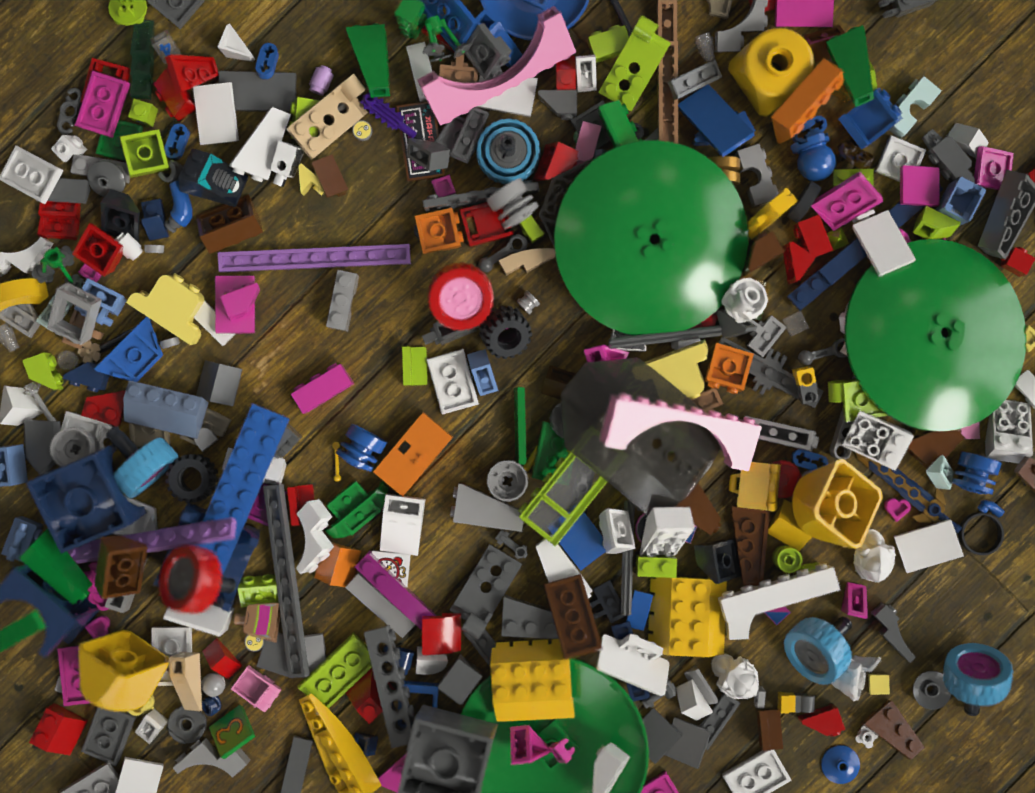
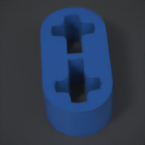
M266 43L260 48L255 69L261 79H270L275 72L279 53L277 47L272 43ZM269 51H272L273 53H270V54H269V58H267V54H266V53H269ZM267 64L268 69H266L265 72H262V70L265 69V66Z
M815 116L806 121L801 130V133L806 130L808 131L804 136V140L802 137L798 138V134H795L792 137L793 141L803 144L808 142V137L822 133L827 127L826 119L822 116ZM815 121L817 123L821 122L820 129L818 127L813 130L811 129Z
M178 123L170 130L164 150L166 156L172 160L180 159L186 148L190 132L185 125ZM181 128H182V131H183L185 134H184V135H180V136H179V139H178V135L176 134V131H180ZM176 145L178 153H174L172 156V153L169 150L170 148L174 149Z
M798 449L791 455L792 463L805 469H817V465L811 463V461H818L819 458H821L823 466L828 465V460L825 456ZM803 453L802 456L808 458V461H800L798 463L796 455Z

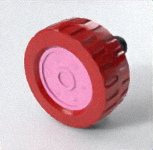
M455 262L445 265L433 275L429 283L427 299L432 315L440 324L453 330H466L480 325L486 319L493 307L494 295L488 277L480 268L470 263Z

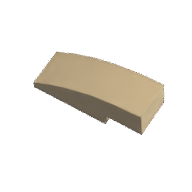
M538 248L521 251L499 260V264L506 276L521 267L528 273L556 257L555 249Z

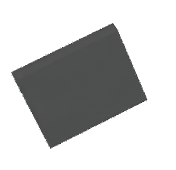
M205 360L196 396L210 402L234 406L243 369Z

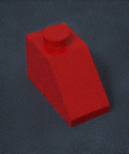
M571 55L570 58L556 63V90H576L575 55Z
M834 704L816 709L812 713L797 716L803 725L826 736H837L841 734L840 731L845 730L839 710Z

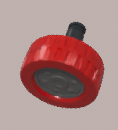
M191 545L179 546L168 555L162 566L159 578V591L164 605L172 611L186 614L204 612L213 604L218 592L232 593L236 587L233 578L222 576L220 562L211 550Z

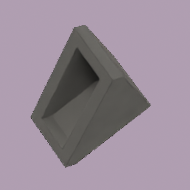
M725 308L718 309L716 312L722 329L723 339L736 337L757 329V326L750 321L737 323L734 318L727 314Z

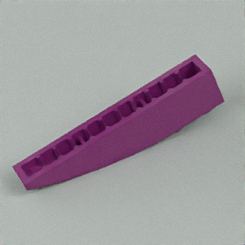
M371 551L355 565V568L421 630L422 616H437Z

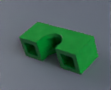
M402 0L395 12L400 33L408 39L411 37L417 39L427 19V15L423 13L425 10L424 3L420 0Z

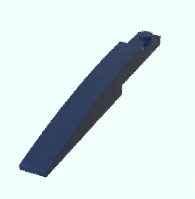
M939 184V193H940V192L943 190V188H942L941 185ZM899 201L888 211L899 228L924 206L901 205ZM856 237L843 250L787 296L798 311H801L867 256L858 238Z

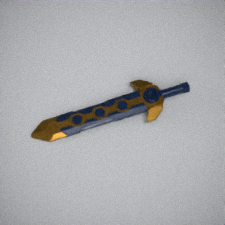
M855 452L857 459L882 478L903 498L923 513L912 516L917 522L950 519L943 513L946 503L943 492L938 488L935 489L933 498L898 468L895 471ZM952 521L954 530L957 534L959 533L962 527Z

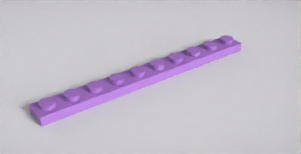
M410 244L218 252L219 272L411 264Z
M226 518L123 536L146 544L148 546L147 553L174 549L184 545L193 546L234 539L236 520L234 518ZM100 539L93 540L67 552L76 564L98 561Z

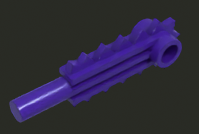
M370 93L363 95V100L360 103L364 105V109L370 111V114L375 113V118H381V123L386 122L387 127H391L392 130L399 128L411 138L417 135V132L404 123L405 116H402L401 112L396 113L395 108H389V103L384 104L383 99H378L377 97L371 98Z

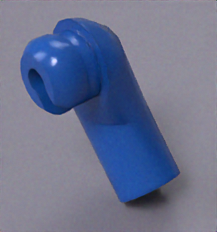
M990 500L980 501L981 504L977 507L982 513H987L989 510L997 518H1000L1005 512L995 502Z

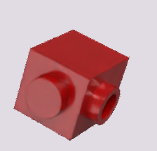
M1014 247L1011 248L1006 259H1001L1000 267L1019 277L1025 276L1034 263L1035 257L1027 254L1028 251L1024 248Z

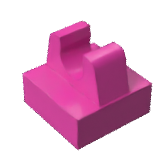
M568 739L553 742L548 747L559 763H567L572 759L571 755L575 748L565 749V744L569 741Z

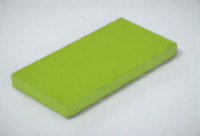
M353 632L309 676L297 685L298 689L306 696L312 693L329 709L372 668L367 644Z

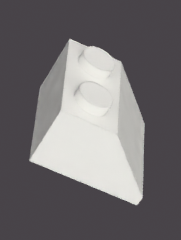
M616 509L604 510L599 515V526L603 534V547L606 553L617 554L636 549L629 512Z

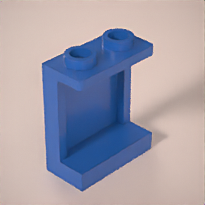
M875 89L873 91L874 100L856 108L854 107L839 118V121L861 149L868 147L903 119L901 116L902 111L897 105H892L889 101L890 95L884 89Z

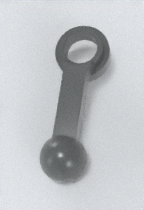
M521 234L513 235L506 247L489 258H481L478 262V267L482 272H489L492 270L493 264L510 253L525 251L528 247L527 238ZM516 238L522 241L521 249L513 247V241Z
M845 338L837 339L833 345L814 352L808 350L801 351L798 355L799 363L809 365L814 359L826 356L847 357V355L839 353L837 349L839 343L844 345Z

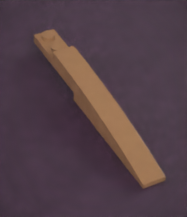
M657 0L656 24L659 26L656 29V34L671 42L657 67L658 141L678 144V99L674 100L667 83L678 77L677 0Z

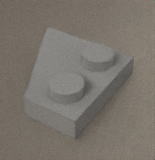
M32 304L14 305L0 312V319L32 338L41 325L36 322L39 316Z

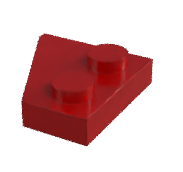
M126 390L86 397L81 416L120 427L124 414L123 398Z

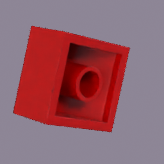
M166 68L154 83L157 88L155 93L160 101H165L167 105L165 110L171 118L174 116L179 121L196 111V107L187 91L176 94L169 69Z
M89 223L72 255L105 277L114 272L123 257V245L94 224Z
M54 703L46 708L29 743L46 752L70 756L89 720Z

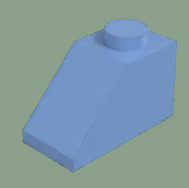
M486 349L467 354L479 395L483 396L498 391Z

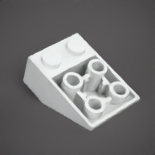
M1005 400L999 408L989 415L985 440L987 458L1019 464L1024 456L1031 457L1033 455L1031 406L1029 403Z
M859 411L842 446L896 471L914 436L910 431Z
M386 494L380 551L418 556L426 499Z
M690 507L653 508L646 520L640 556L655 557L657 555H665L666 557L676 555L695 528Z

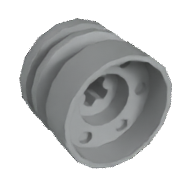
M521 178L509 183L486 200L493 212L500 209L504 211L498 217L499 221L508 217V220L502 224L504 229L521 223L538 208L536 202L529 206L527 205L533 199L532 195L522 198L521 195L526 192L527 188Z
M67 428L58 432L50 445L51 456L60 467L100 450V444L93 434L76 428ZM78 447H81L79 453H76L75 450H77Z
M502 461L491 468L488 474L487 485L495 498L511 502L519 499L524 494L528 485V477L520 464L514 461ZM506 476L508 479H513L511 482L512 486L510 487L502 484Z

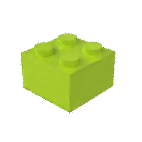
M159 129L120 137L130 178L169 170Z

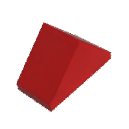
M218 638L202 651L210 668L227 679L243 666Z

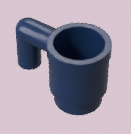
M387 645L383 647V652H387ZM396 647L400 651V667L404 668L405 675H407L415 652L407 648Z

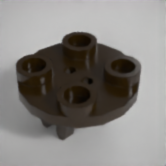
M853 139L849 142L843 141L838 146L840 153L836 159L838 163L845 159L854 165L853 169H869L872 165L874 156L861 149Z

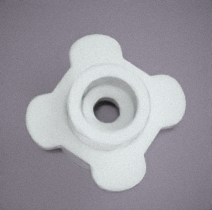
M865 726L861 727L858 735L855 737L856 741L863 743L866 748H872L874 740L878 738L872 730Z

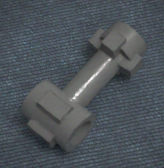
M501 530L495 538L497 543L500 545L504 543L515 552L517 559L526 558L528 555L527 547L525 545L519 546L508 537L510 533Z
M669 679L667 680L666 692L663 695L667 699L677 694L676 687ZM653 693L650 695V698L642 699L641 701L646 709L648 707L652 708L654 707L653 702L663 696Z

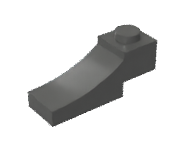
M881 602L871 612L883 626L879 633L905 660L911 663L916 657L908 649L900 634L897 624L899 617L896 615L897 611L890 604L885 605Z

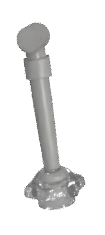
M34 381L26 385L23 394L34 396L47 421H56L38 395L41 384H36Z

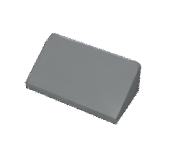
M693 666L684 672L688 681L693 679L708 704H716L718 702L717 697L697 666Z

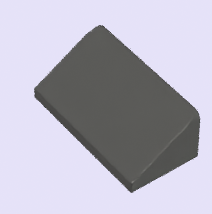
M59 178L47 201L86 204L91 191L87 180Z

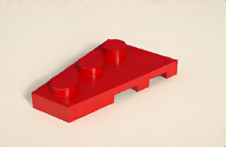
M168 55L165 57L177 95L219 76L214 57Z

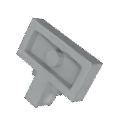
M772 315L769 316L765 323L762 321L756 323L753 319L750 321L757 326V329L749 334L753 338L746 346L760 357H764L787 328Z

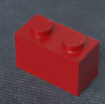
M820 215L794 225V235L797 240H800L801 248L814 257H819L833 251Z

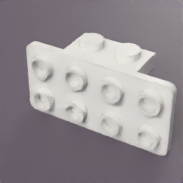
M629 634L622 640L609 635L601 637L603 650H600L598 653L596 664L598 671L656 695L663 696L665 694L669 661L660 657L663 654L662 647L654 642L641 639L635 634Z

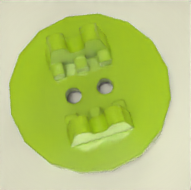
M110 0L108 6L109 14L118 25L140 24L144 21L147 3L146 0Z

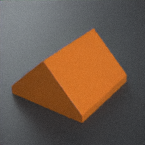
M332 543L334 548L329 552V557L320 561L314 578L328 585L346 587L355 576V565L359 562L361 550Z

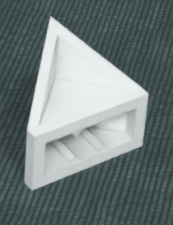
M230 23L226 25L218 48L225 57L251 62L256 60Z
M3 387L0 424L18 426L24 423L25 419L31 420L43 414L35 398L24 388Z

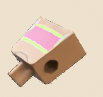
M279 603L248 605L246 614H235L234 624L243 625V632L246 635L277 643L281 617Z

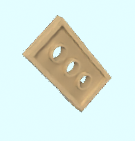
M352 74L286 129L311 160L368 113L357 99V96L365 91L366 88L355 74ZM342 103L346 106L347 111L345 114L338 111V104ZM325 115H329L333 119L332 125L324 123L323 118ZM310 127L317 128L319 132L317 137L310 135Z

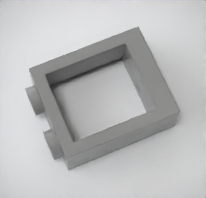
M70 283L62 285L56 290L47 329L57 335L70 339L75 344H84L92 337L102 299ZM67 302L87 311L83 329L63 320Z

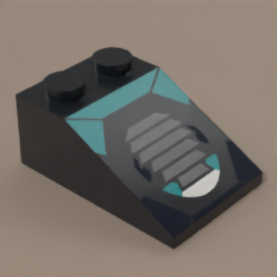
M192 148L178 180L180 192L236 207L249 176L245 173L243 176L233 172L234 168L229 167L228 163L211 153Z

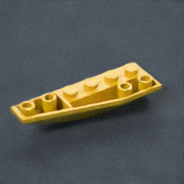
M312 693L300 698V705L320 757L329 775V779L334 784L338 793H373L382 785L365 754L341 721Z

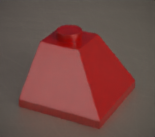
M560 142L546 144L533 180H548L571 170L578 162L577 155L579 151Z
M371 668L346 692L355 710L369 724L383 711L373 668ZM389 682L388 685L390 689L396 690V688Z

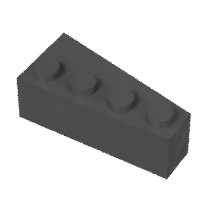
M1011 170L1006 171L978 247L985 254L1006 259L1034 209L1035 183L1027 174Z
M504 594L502 636L559 639L551 609Z

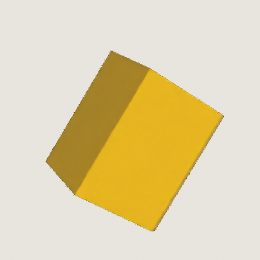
M784 499L768 526V534L800 551L812 537L807 535L798 526L794 517L792 503Z

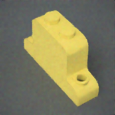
M174 273L173 275L161 276L150 294L141 290L140 293L130 295L126 302L127 304L189 345L197 344L201 337V331L193 323V320L204 303V296L199 292L200 289L193 284H186L183 282V277Z
M704 339L634 365L631 370L636 380L642 381V383L650 380L653 381L660 401H664L667 405L671 404L672 406L674 403L680 404L683 402V399L688 397L690 399L699 397L704 389L705 382L698 363L707 359L708 346Z

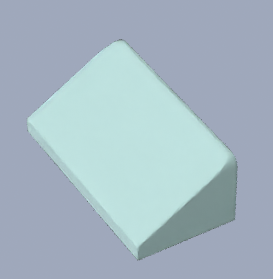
M940 455L927 469L926 473L936 488L950 490L954 471L944 455Z

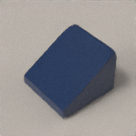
M355 732L354 739L365 756L375 755L378 736Z

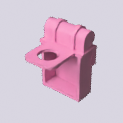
M250 665L246 667L231 688V690L251 703L254 708L258 707L264 712L271 707L272 702L279 696L282 689L278 685L273 684V680L266 675L263 676Z

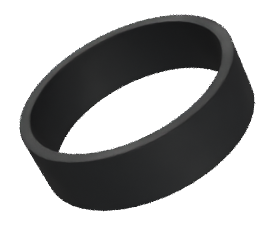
M810 181L797 198L798 201L792 206L787 217L798 223L813 204L821 187Z
M977 512L966 516L960 523L962 528L958 533L961 545L967 551L977 555H989L997 551L1002 545L1004 530L996 517L987 513ZM985 515L996 524L998 537L996 543L989 550L975 552L966 544L964 530L972 518Z

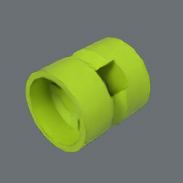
M779 546L773 552V563L784 572H796L802 565L800 552L790 546Z

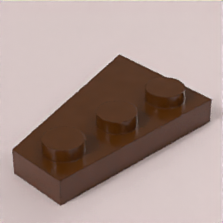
M892 700L886 701L861 723L866 728L872 730L879 738L889 743L892 748L907 759L912 760L925 748Z

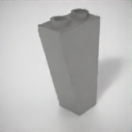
M749 417L761 426L758 436L760 440L811 452L813 448H817L819 437L816 436L814 431Z
M459 483L458 487H454L453 498H456V505L451 507L450 517L454 518L453 522L522 532L523 520L518 517L520 514L518 508L463 483Z

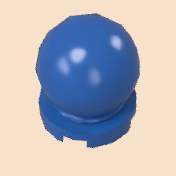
M820 133L808 137V142L799 144V142L790 146L792 153L799 154L797 166L804 178L810 181H823L831 175L836 166V158L832 149L826 146V143L830 141L828 133Z

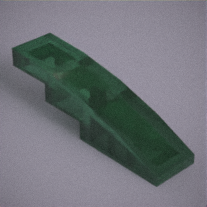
M144 20L140 24H134L130 51L132 56L130 96L132 99H151L155 47L154 20Z

